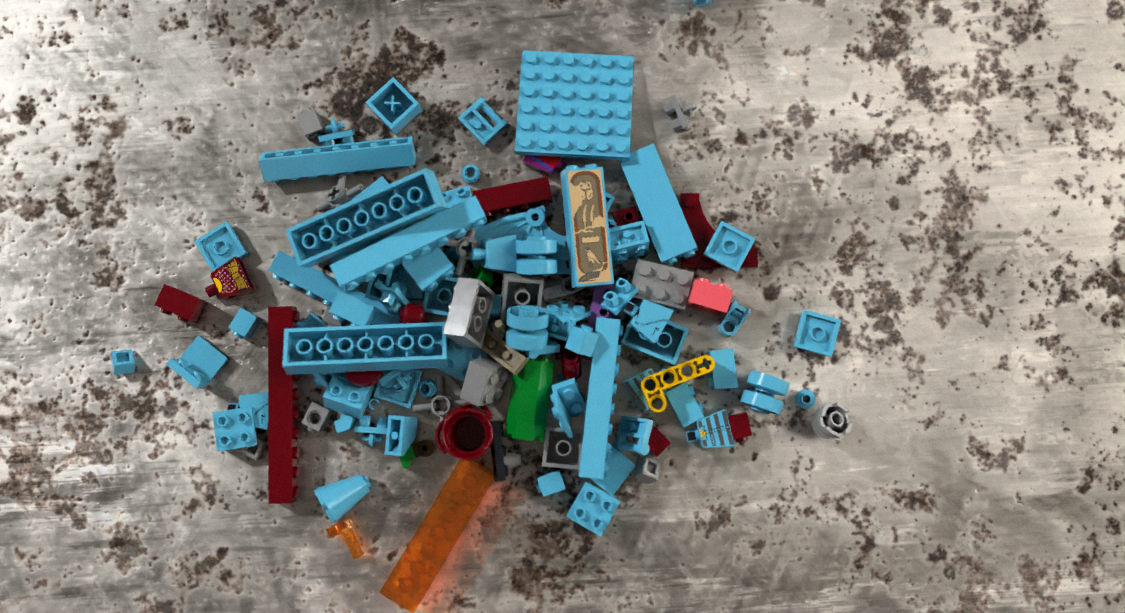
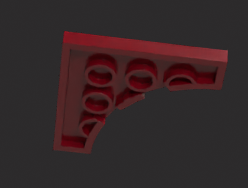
M680 193V207L698 248L694 256L689 258L681 257V269H727L703 256L715 230L711 227L702 211L699 193ZM750 248L740 269L758 268V248Z

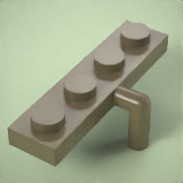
M497 320L495 326L500 331L495 335L489 329H486L482 350L517 376L529 360L515 349L506 345L503 339L506 336L508 327L501 320Z

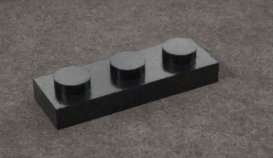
M500 420L491 421L493 427L491 456L494 483L503 482L508 477V467L504 465L506 448L505 445H502L501 438L504 436L503 425H500Z

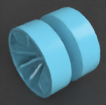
M527 236L526 239H517L516 253L527 255V258L516 260V273H557V259L543 256L557 252V239L546 238V236Z
M519 305L508 308L507 325L509 328L506 330V345L513 349L525 351L545 348L548 344V331L545 328L549 324V311L532 305Z
M750 370L746 383L756 388V390H744L740 403L748 405L750 409L764 414L780 415L784 403L774 398V396H786L790 383L765 373Z

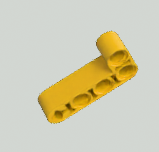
M703 355L645 377L641 381L640 387L649 410L655 413L662 412L667 405L662 390L711 372L715 367L714 359L709 355ZM703 360L709 362L707 370L705 367H702L696 371L695 366L703 363ZM683 366L690 367L691 375L689 377L682 374ZM665 373L672 374V383L667 384L664 382L663 375ZM646 380H652L655 383V388L652 391H648L645 388ZM659 398L662 401L660 409L653 408V399Z

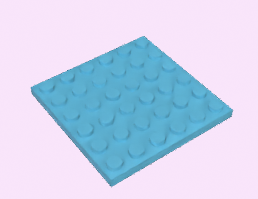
M522 50L515 155L629 161L634 56Z

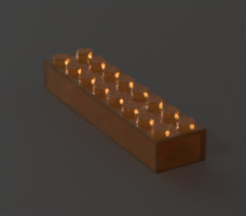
M476 459L459 460L379 592L380 594L411 613L417 610L494 481L492 469Z

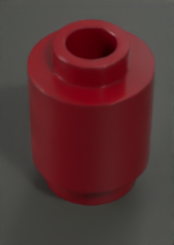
M573 351L565 352L561 359L562 375L567 380L572 378L576 380L582 375L581 357Z

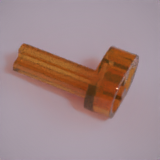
M351 517L326 528L330 538L343 534L353 559L364 555L353 530L355 524Z

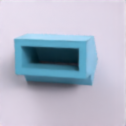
M341 414L340 419L334 421L337 433L353 430L358 418Z

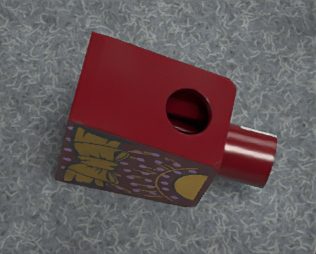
M238 257L232 258L210 274L213 284L205 287L209 297L219 294L220 298L224 300L256 292L242 259Z

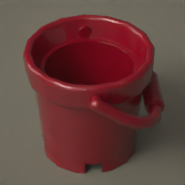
M467 402L457 406L444 416V419L439 423L435 431V441L442 454L449 453L454 458L467 461L475 460L487 452L493 440V427L490 422L493 415L486 405L480 406L486 415L481 411L468 408L476 405Z

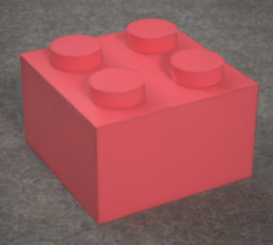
M695 279L691 283L686 307L722 317L728 311L733 290H730L729 286L725 284H710L708 279Z

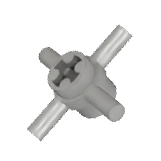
M340 174L338 176V185L333 186L327 193V201L317 205L316 208L319 212H322L330 207L336 208L352 201L355 198L354 196L364 191L365 188L362 184H359L349 190L346 189V175Z
M474 228L469 230L467 235L456 240H448L449 242L446 244V246L454 247L460 256L455 274L460 276L463 274L467 259L471 258V249L481 248L474 238L476 232ZM468 242H470L469 250L462 249V246H467Z
M437 376V395L433 397L431 403L413 405V412L432 411L436 416L440 417L441 422L445 415L468 401L464 399L453 400L450 396L446 395L443 376ZM441 400H444L447 404L446 409L443 411L441 408H437V404H440Z

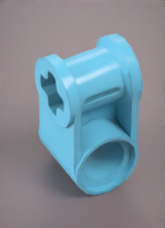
M734 299L718 326L719 334L723 337H730L735 334L751 310L749 308L745 309ZM725 323H729L732 326V332L725 331Z

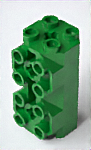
M523 355L529 361L517 376L513 374L504 437L508 438L512 434L513 439L536 441L537 438H540V442H544L554 363H551L549 358L539 357V361H536L527 355Z

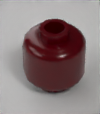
M406 304L404 308H400L399 323H427L428 313L424 312L422 305Z

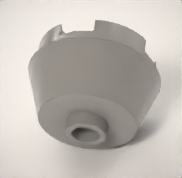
M838 402L821 404L812 418L814 432L824 439H843L852 428V422H850L847 414L849 412L848 409Z

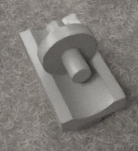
M676 95L670 97L671 101L663 105V108L668 116L675 112L677 113L678 118L670 121L673 131L676 132L682 129L688 131L692 129L686 114H688L689 119L694 118L693 111L697 109L696 105H690L688 100H684L683 108L680 99Z

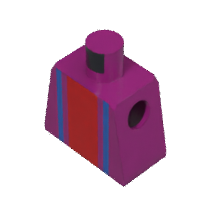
M526 155L523 159V165L548 177H551L555 171L560 173L566 169V166H569L563 162L565 157Z

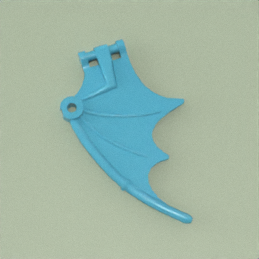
M531 208L527 212L506 216L476 229L474 238L480 247L482 239L506 234L517 235V239H526L527 236H546V238L557 239V252L543 256L557 259L558 272L542 274V276L570 274V269L566 268V261H569L568 249H566L565 241H567L566 235L557 234L545 222V212L541 208ZM535 213L539 215L537 221L533 219ZM468 242L467 246H462V249L469 250L470 242ZM450 247L444 253L449 260L460 258L454 247ZM517 253V260L527 258V255ZM468 259L472 262L474 269L481 264V260ZM487 268L489 272H498L503 276L504 270Z

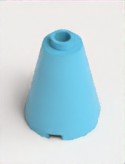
M361 474L318 487L314 490V493L333 524L370 491L368 487L371 486V483L366 475L362 477Z

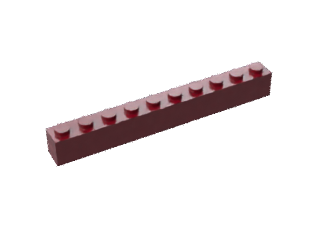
M268 306V504L294 503L300 496V487L297 486V478L300 477V467L297 466V459L300 457V448L297 447V439L300 437V428L297 427V419L300 418V409L297 408L300 390L297 388V380H299L300 374L287 375L283 368L284 329L297 328V322L300 319L299 311L294 306Z

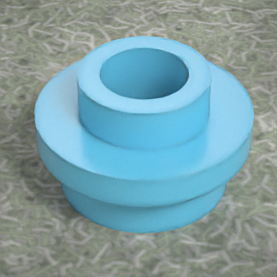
M475 165L465 166L461 172L463 180L470 184L477 182L480 178L478 167ZM474 172V176L468 177V173Z
M432 379L423 380L419 384V393L425 398L434 397L437 392L435 381Z
M805 389L797 393L796 403L800 408L809 409L815 404L816 398L812 391ZM805 395L809 397L807 403L803 401Z

